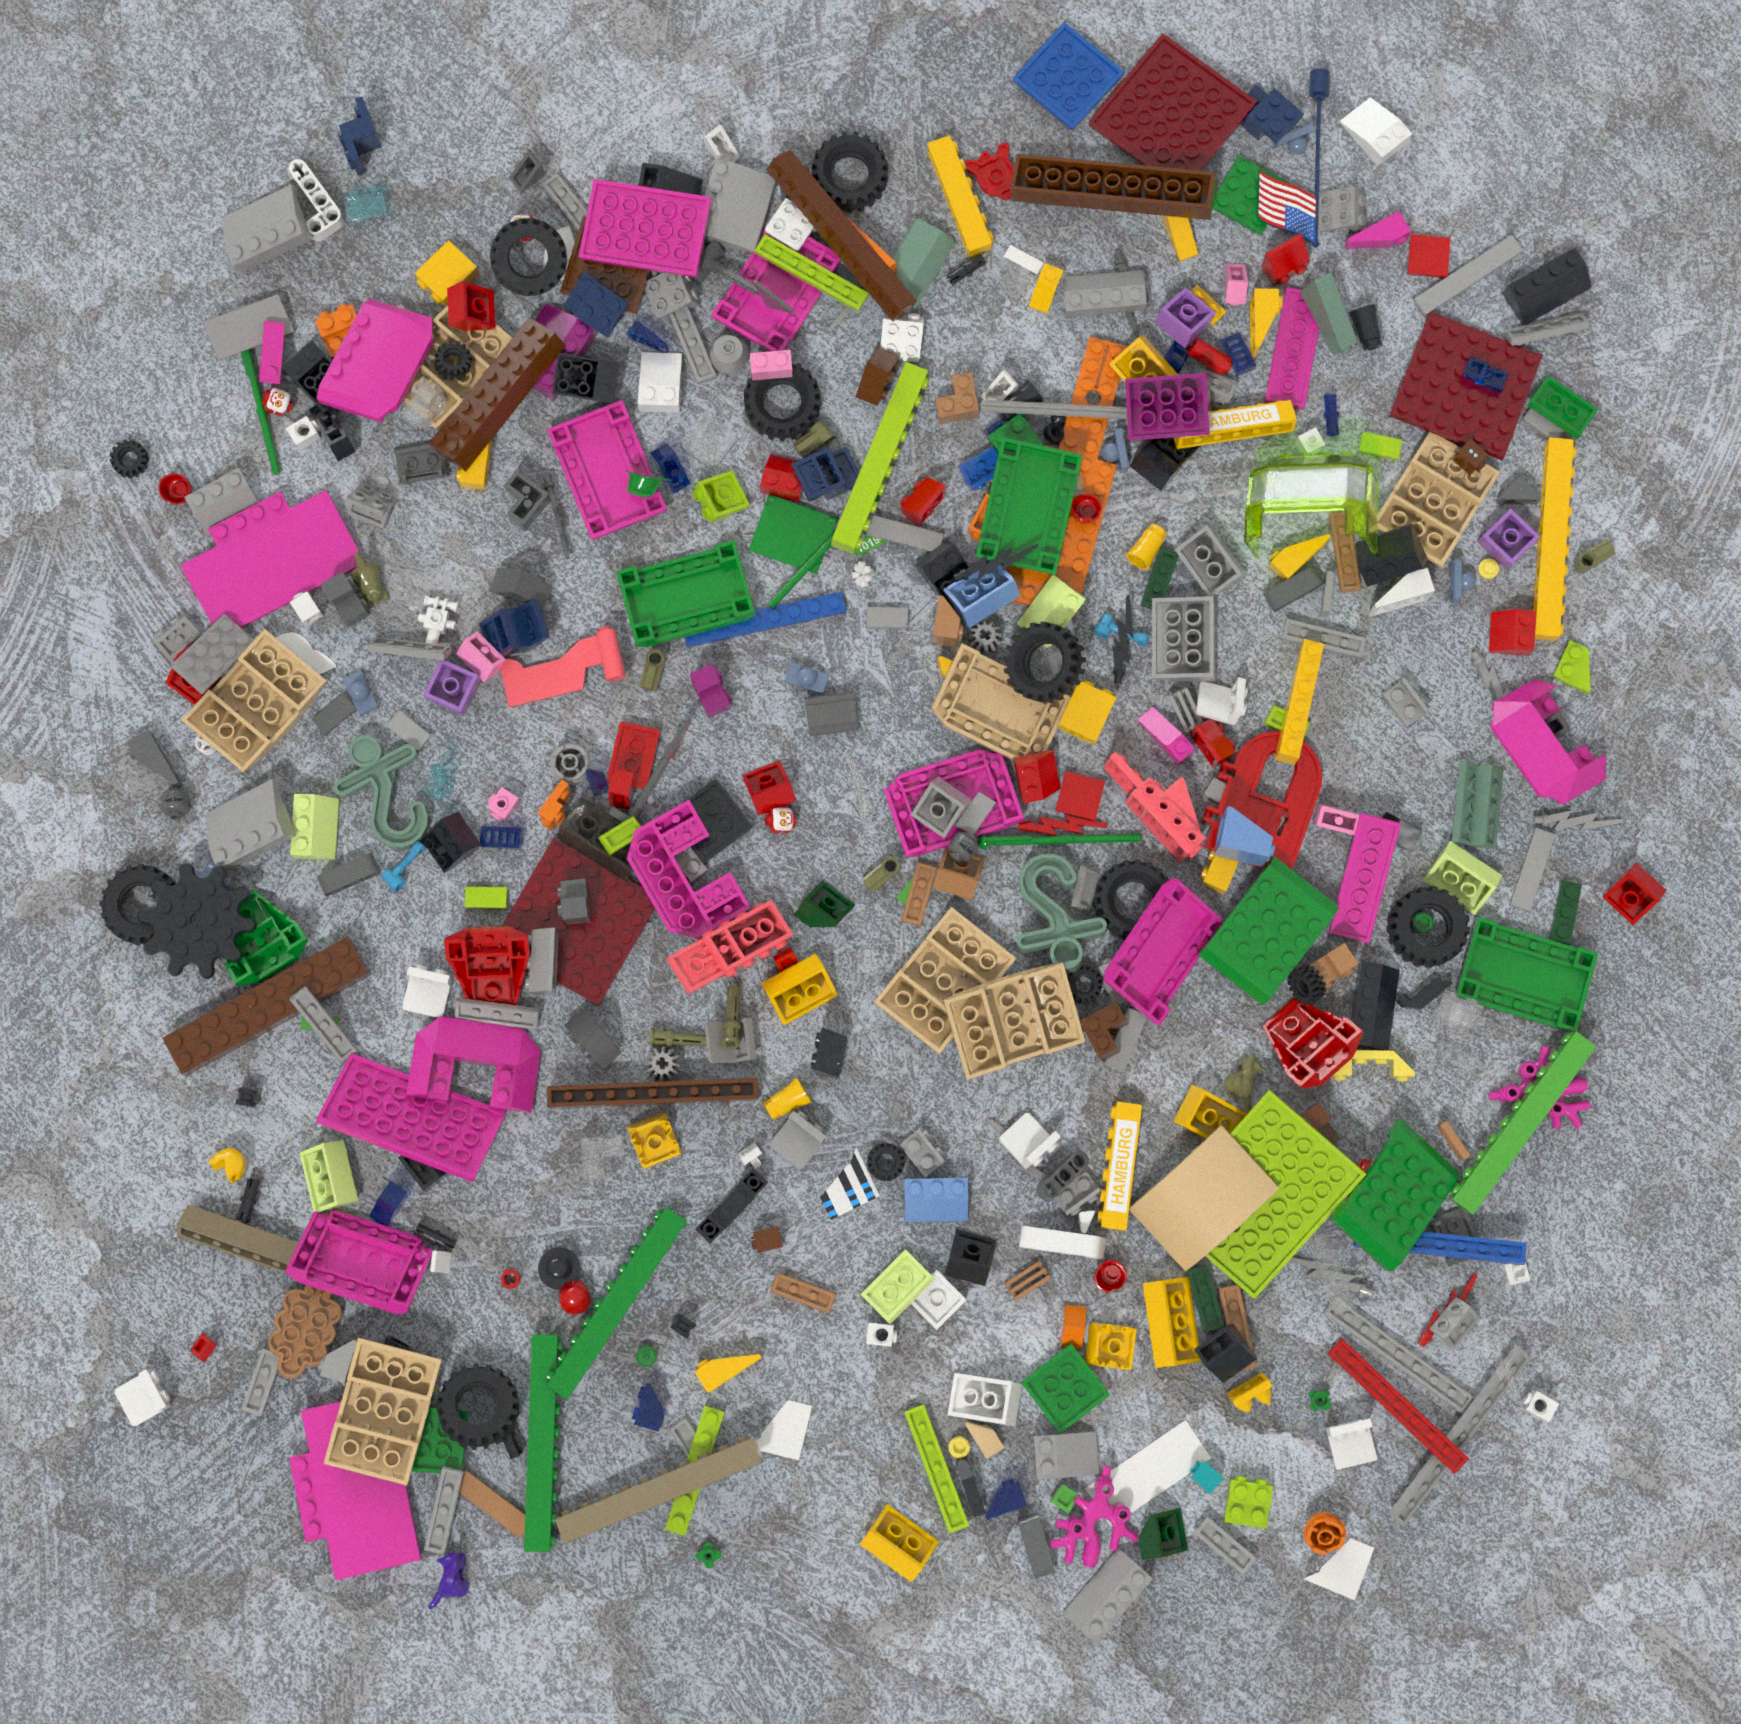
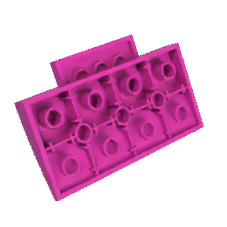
M327 490L292 508L289 507L280 491L208 528L216 547L180 565L211 624L213 625L223 614H226L240 628H243L289 604L296 594L300 592L305 593L306 591L310 593L322 587L321 583L341 572L347 574L357 567L354 553L359 552Z
M341 1401L301 1410L309 1453L290 1457L289 1461L305 1541L307 1543L327 1538L335 1580L422 1560L406 1485L323 1464Z

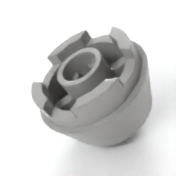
M724 335L717 338L709 348L710 362L721 373L731 374L739 372L746 365L749 358L747 345L742 339L734 335Z
M575 743L559 746L553 752L550 759L552 774L559 781L563 780L568 784L583 780L591 768L589 753L584 747Z

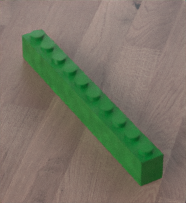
M665 1207L663 1211L659 1209L654 1215L653 1220L655 1223L651 1228L647 1226L641 1235L643 1240L639 1246L635 1244L629 1255L632 1257L628 1263L623 1262L619 1267L617 1273L620 1275L615 1281L611 1280L605 1288L607 1294L603 1299L600 1297L593 1306L595 1309L591 1317L587 1315L582 1322L583 1330L579 1335L577 1333L574 1334L569 1342L572 1346L567 1353L565 1351L562 1352L557 1360L559 1365L556 1370L551 1369L544 1380L547 1381L545 1386L564 1399H569L687 1223L685 1219L669 1208Z
M532 1334L524 1552H550L551 1547H555V1534H552V1525H556V1512H552L553 1503H557V1490H553V1482H557L558 1469H554V1460H558L559 1447H555V1438H559V1425H556V1417H560V1404H556L558 1394L545 1386L547 1381L544 1379L551 1369L555 1371L559 1365L557 1362L558 1352H562L563 1344L562 1339H559V1335Z

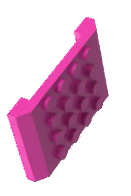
M764 230L763 236L766 234L767 236H769V237L773 238L774 240L780 242L779 240L775 239V238L772 237L771 235L767 234V233H766V230ZM809 236L800 250L795 251L834 274L842 261L833 250ZM752 253L738 275L751 283L757 280L793 308L794 311L788 313L768 308L759 295L752 294L733 283L725 297L715 307L711 318L769 352L787 350L823 292Z
M623 400L547 429L592 541L667 512L659 489L649 497H639L627 491L629 473L625 470L646 477H653V474Z
M1172 878L1161 886L1105 969L1104 982L1152 1023L1160 1026L1171 1010L1167 1006L1198 960L1199 956L1197 953L1207 940L1214 935L1224 920L1181 881Z

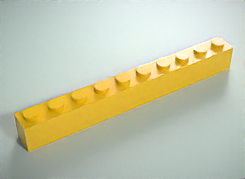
M1549 437L1545 442L1538 532L1540 537L1537 545L1533 610L1536 611L1535 639L1556 641L1563 634L1564 625L1561 623V616L1564 615L1565 604H1562V597L1566 594V584L1563 583L1564 576L1567 575L1568 571L1565 557L1569 553V545L1566 544L1571 530V526L1568 525V517H1571L1572 505H1569V499L1573 495L1571 478L1574 477L1575 467L1572 466V459L1576 455V447L1573 446L1574 440Z

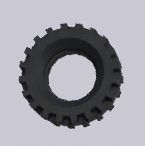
M847 131L842 132L840 137H836L835 134L832 135L829 142L824 140L821 149L816 150L815 158L812 160V176L840 210L841 208L847 209V213H852V209H858L861 212L863 207L867 205L872 207L876 199L880 200L882 197L883 190L885 191L888 180V162L885 159V152L879 149V144L876 141L872 143L868 135L865 134L863 138L858 136V132L854 131L853 135H847ZM847 157L857 158L866 165L869 173L868 179L863 186L855 190H844L833 182L831 171L834 165L841 159Z
M535 218L514 220L505 225L492 242L490 251L491 268L496 279L503 287L514 294L528 297L541 295L556 286L565 272L567 265L565 243L560 234L544 221ZM521 239H536L544 245L547 251L548 260L546 267L535 276L527 277L520 275L513 269L510 263L509 255L511 248Z
M800 363L792 364L793 377L763 380L748 378L746 389L744 388L746 417L749 419L750 425L755 427L760 435L765 434L770 440H773L774 437L780 438V441H785V438L790 437L794 440L799 434L805 435L807 429L815 425V420L819 417L821 397L817 380L811 376V372L808 369L804 370ZM776 385H789L796 389L800 395V408L790 418H774L764 408L765 394Z
M1042 621L1040 624L1030 623L1029 628H1020L1021 634L1018 636L1013 635L1011 637L1014 640L1012 646L1007 645L1005 648L1009 650L1008 657L1003 656V661L1007 662V668L1003 670L1010 677L1007 679L1008 684L1015 687L1013 690L1016 693L1022 694V697L1038 702L1054 703V700H1063V695L1066 693L1071 695L1074 692L1072 687L1074 685L1079 686L1081 683L1078 680L1079 674L1085 673V670L1081 669V665L1086 662V657L1081 655L1084 648L1078 644V637L1072 635L1071 631L1066 628ZM1044 644H1052L1061 652L1062 666L1054 679L1041 682L1032 675L1030 660L1038 647Z
M1136 859L1135 861L1125 860L1120 864H1115L1103 874L1095 890L1094 907L1097 918L1100 917L1106 921L1107 929L1111 932L1110 934L1113 936L1117 935L1122 937L1121 939L1126 940L1139 920L1125 918L1116 909L1114 898L1119 887L1129 882L1141 883L1148 888L1153 900L1161 886L1169 881L1168 876L1165 877L1163 875V870L1155 868L1150 862L1144 863Z
M138 864L136 867L127 866L126 870L122 872L118 870L112 880L108 879L106 890L102 889L101 892L103 900L99 901V906L102 907L101 918L105 920L106 927L118 938L138 946L150 940L154 935V930L151 925L131 922L125 916L122 903L125 895L137 886L151 887V883L157 879L163 880L168 885L176 884L175 880L162 870L143 864Z
M478 1363L474 1364V1367L467 1368L465 1365L461 1367L462 1370L455 1373L454 1371L451 1373V1378L443 1382V1388L441 1392H438V1403L436 1405L439 1422L444 1433H447L452 1442L454 1440L458 1442L459 1446L463 1448L469 1446L471 1450H477V1447H484V1450L489 1449V1445L494 1443L498 1445L501 1443L500 1440L502 1438H508L511 1429L515 1428L517 1424L516 1420L517 1416H519L517 1390L513 1386L510 1377H506L499 1368L497 1370L492 1369L489 1364H486V1367H480ZM471 1388H487L494 1393L498 1400L497 1412L486 1423H468L459 1414V1399L464 1392Z

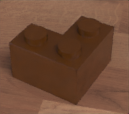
M877 347L866 363L855 397L875 406H878L881 400L885 401L889 389H886L887 384H891L894 375H897L900 364H898L900 356Z
M1117 1002L1080 1020L1101 1061L1120 1052L1111 1033L1129 1023Z
M1320 1103L1313 1105L1300 1115L1332 1144L1341 1139L1329 1123L1331 1118Z

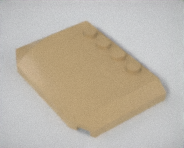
M961 643L931 707V710L943 726L1011 760L1015 757L1047 751L1071 697L1065 694L1063 695V700H1054V703L1038 702L1022 697V694L1016 693L1013 690L1015 688L1013 685L1008 684L1009 674H1005L1003 670L1007 668L1006 666L981 655L979 651Z

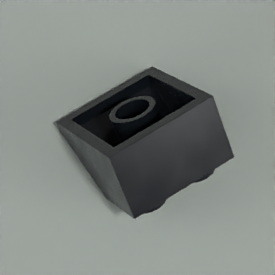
M956 1229L944 1275L985 1286L997 1240Z

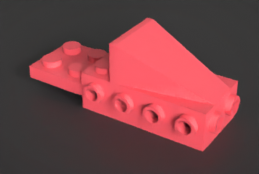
M1115 751L1108 758L1103 768L1129 796L1125 804L1179 863L1187 857L1192 859L1204 847L1201 843L1206 838L1201 833L1183 777L1181 776L1163 792L1161 785L1156 780H1152L1149 777L1143 782L1141 775L1127 765L1128 761L1121 754L1118 755Z
M772 900L764 904L762 902L751 908L750 912L746 913L744 911L738 914L735 920L723 922L714 931L712 929L701 935L702 939L666 959L688 995L718 978L721 979L724 976L730 978L738 973V970L742 967L746 969L753 965L755 959L760 957L762 960L772 954L771 950L776 948L779 951L788 945L787 941L793 936V933Z

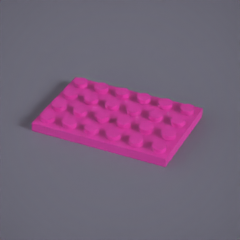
M594 179L579 259L697 278L712 198Z

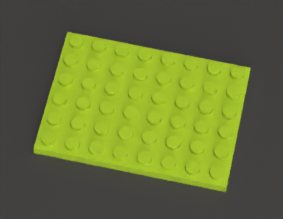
M1270 1089L1234 1128L1230 1135L1278 1185L1279 1189L1236 1230L1206 1255L1212 1263L1253 1299L1262 1292L1338 1207L1340 1202L1366 1176L1365 1171Z

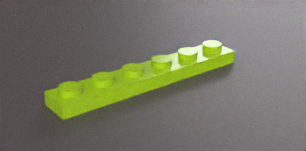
M766 234L755 249L756 255L858 313L869 296L868 292Z
M924 1404L904 1411L949 1534L968 1527L967 1518Z
M704 1405L687 1458L690 1463L698 1461L697 1456L706 1452H709L710 1455L712 1454L724 1417V1411ZM700 1489L674 1499L665 1530L683 1536L686 1535Z

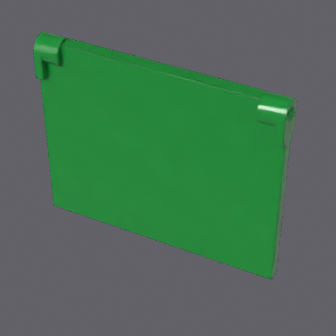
M769 494L748 551L800 569L832 535L838 518ZM825 553L820 557L821 560L808 572L818 574Z

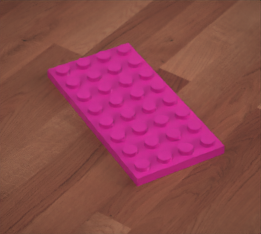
M351 1053L320 1110L316 1123L474 1183L502 1125L506 1111L490 1108V1105L453 1091L449 1092L448 1101L407 1096L408 1074Z

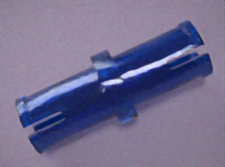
M1327 394L1323 396L1325 406L1323 418L1326 419V436L1340 435L1338 427V417L1340 415L1337 412L1336 395Z

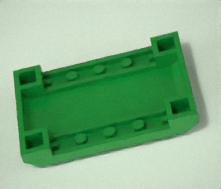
M1002 437L975 558L981 559L987 555L986 560L992 561L1012 547L1011 557L1034 544H1038V548L1010 566L1055 576L1083 455Z
M735 540L717 544L715 549L637 569L636 566L616 571L636 647L654 646L745 622L755 616Z
M1275 856L1269 860L1249 890L1214 935L1207 940L1197 953L1199 957L1261 1005H1264L1274 995L1339 909V906Z
M1477 917L1455 997L1562 1031L1575 1032L1578 1030L1598 952L1581 947H1572L1499 925L1495 921Z
M1403 1119L1396 1120L1386 1135L1389 1139L1367 1169L1366 1176L1357 1184L1346 1202H1340L1329 1218L1380 1266L1389 1272H1392L1402 1264L1458 1180V1171Z

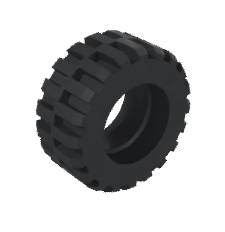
M1431 886L1430 888L1419 887L1399 899L1392 907L1391 914L1388 915L1387 921L1389 926L1386 927L1387 933L1390 934L1389 943L1395 947L1394 952L1397 955H1402V960L1408 963L1410 961L1413 963V966H1425V968L1443 965L1462 951V947L1466 945L1468 941L1467 935L1470 933V927L1467 924L1470 921L1469 915L1464 913V910H1466L1465 906L1457 902L1459 900L1458 897L1449 895L1448 890H1438V887ZM1429 908L1435 910L1443 917L1447 932L1441 943L1435 946H1425L1413 937L1410 931V919L1416 911Z

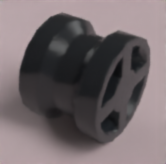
M238 1087L239 1097L236 1099L235 1104L256 1108L257 1103L255 1099L259 1095V1091Z
M679 1313L677 1316L678 1320L670 1328L688 1339L690 1336L689 1332L697 1325Z

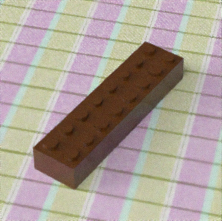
M528 318L428 444L442 457L466 472L554 362L558 353H561L566 347L564 342L555 332Z

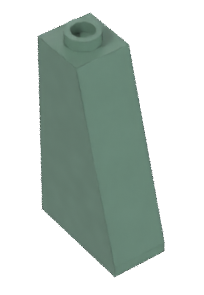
M1330 272L1314 280L1301 290L1300 294L1333 355L1340 352L1344 355L1353 350L1351 346L1357 343V339Z

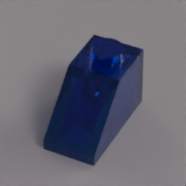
M668 443L650 452L663 478L673 480H665L673 494L691 484L675 451Z
M390 1180L378 1197L369 1217L379 1224L388 1227L411 1193Z
M1011 1478L1001 1482L1002 1486L997 1487L984 1514L986 1520L1027 1506L1018 1480L1014 1481Z

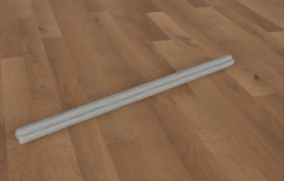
M982 400L980 403V410L982 412L1127 419V407Z

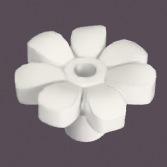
M859 561L854 565L855 572H852V578H857L855 583L858 586L867 587L868 582L874 576V570L870 566H866L864 561Z

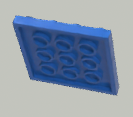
M1064 22L1014 76L1012 82L1073 131L1124 76L1125 72Z

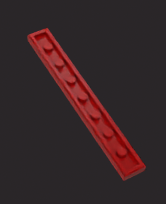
M1341 1339L1328 1353L1343 1370L1454 1475L1469 1460L1455 1444L1344 1339Z

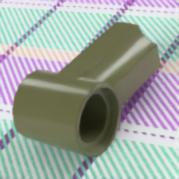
M821 420L813 425L806 435L793 443V446L800 457L804 459L820 446L825 447L831 443L836 436L827 424Z
M1605 539L1591 549L1582 552L1574 561L1575 570L1581 574L1589 572L1595 566L1615 555V547ZM1582 559H1586L1589 566L1584 565Z
M652 649L647 653L639 685L640 688L657 692L662 669L666 662L660 650ZM652 656H661V661L658 664H652L650 662Z
M887 857L861 880L873 894L892 877L899 874L901 869L900 863L895 857ZM888 862L896 863V870L893 872L886 871V864Z

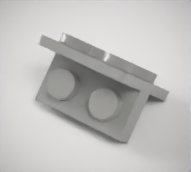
M360 485L346 497L345 501L349 502L346 514L384 529L387 526L391 508L397 503V499L388 493L373 490L369 485Z

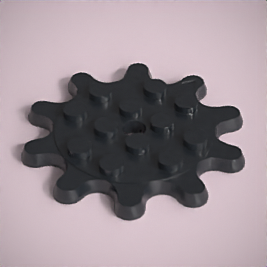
M184 863L179 868L180 878L176 884L168 885L161 879L154 880L151 883V891L158 898L157 905L152 909H141L137 914V919L141 924L151 925L154 930L153 937L144 943L143 950L147 955L166 952L170 958L167 972L171 976H179L185 966L193 964L198 967L202 978L211 979L215 974L214 963L218 958L226 957L233 963L240 962L243 959V951L237 946L236 939L241 933H252L257 928V923L253 918L244 917L240 913L241 905L249 900L251 893L246 887L228 890L224 885L227 871L222 866H215L207 877L200 878L196 875L192 864ZM200 915L202 918L201 924L193 926L191 924L192 916Z

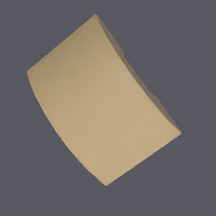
M448 305L433 319L434 343L403 400L435 430L443 426L512 339L496 323V329L463 331L450 327ZM452 340L453 344L459 341V346L465 344L466 349L469 348L472 356L469 374L466 372V377L463 378L461 376L460 380L454 377V381H450V377L444 379L443 374L440 376L438 370L436 371L435 352L439 346L442 347L444 342L449 345V341ZM450 355L446 357L445 362L450 366H457L461 363V360L458 356Z
M1429 432L1373 521L1372 526L1384 533L1412 523L1428 560L1442 568L1500 472L1486 464L1479 473L1475 471L1470 476L1452 460L1461 448L1445 438Z
M266 629L238 657V662L211 691L208 690L181 720L243 773L260 761L280 742L307 711L327 682Z
M951 907L874 1003L936 1053L940 1054L954 1038L943 1000L969 988L1003 977L1016 960V957Z
M1063 963L1046 965L1007 975L969 988L943 1000L966 1080L1006 1068V1065L1043 1053L1047 1055L1085 1042Z
M1221 1125L1164 1178L1139 1198L1129 1210L1176 1262L1187 1271L1247 1220L1279 1187Z
M358 1338L338 1416L323 1464L407 1485L422 1438L442 1359Z

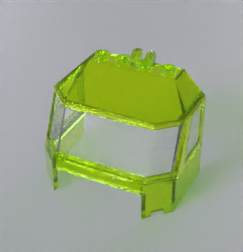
M1343 451L1341 454L1334 455L1330 452H1322L1320 455L1301 453L1300 456L1281 454L1280 457L1271 458L1250 471L1245 509L1244 543L1253 556L1259 558V539L1262 538L1263 513H1308V511L1345 510V535H1352V532L1359 533V538H1364L1372 553L1377 554L1378 476L1374 468L1357 454H1353L1350 451Z

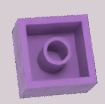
M1185 287L1160 310L1155 324L1186 348L1210 326L1216 312Z
M1510 508L1481 537L1478 543L1508 570L1540 536Z
M440 660L423 696L427 701L464 717L481 679L475 673L448 661Z

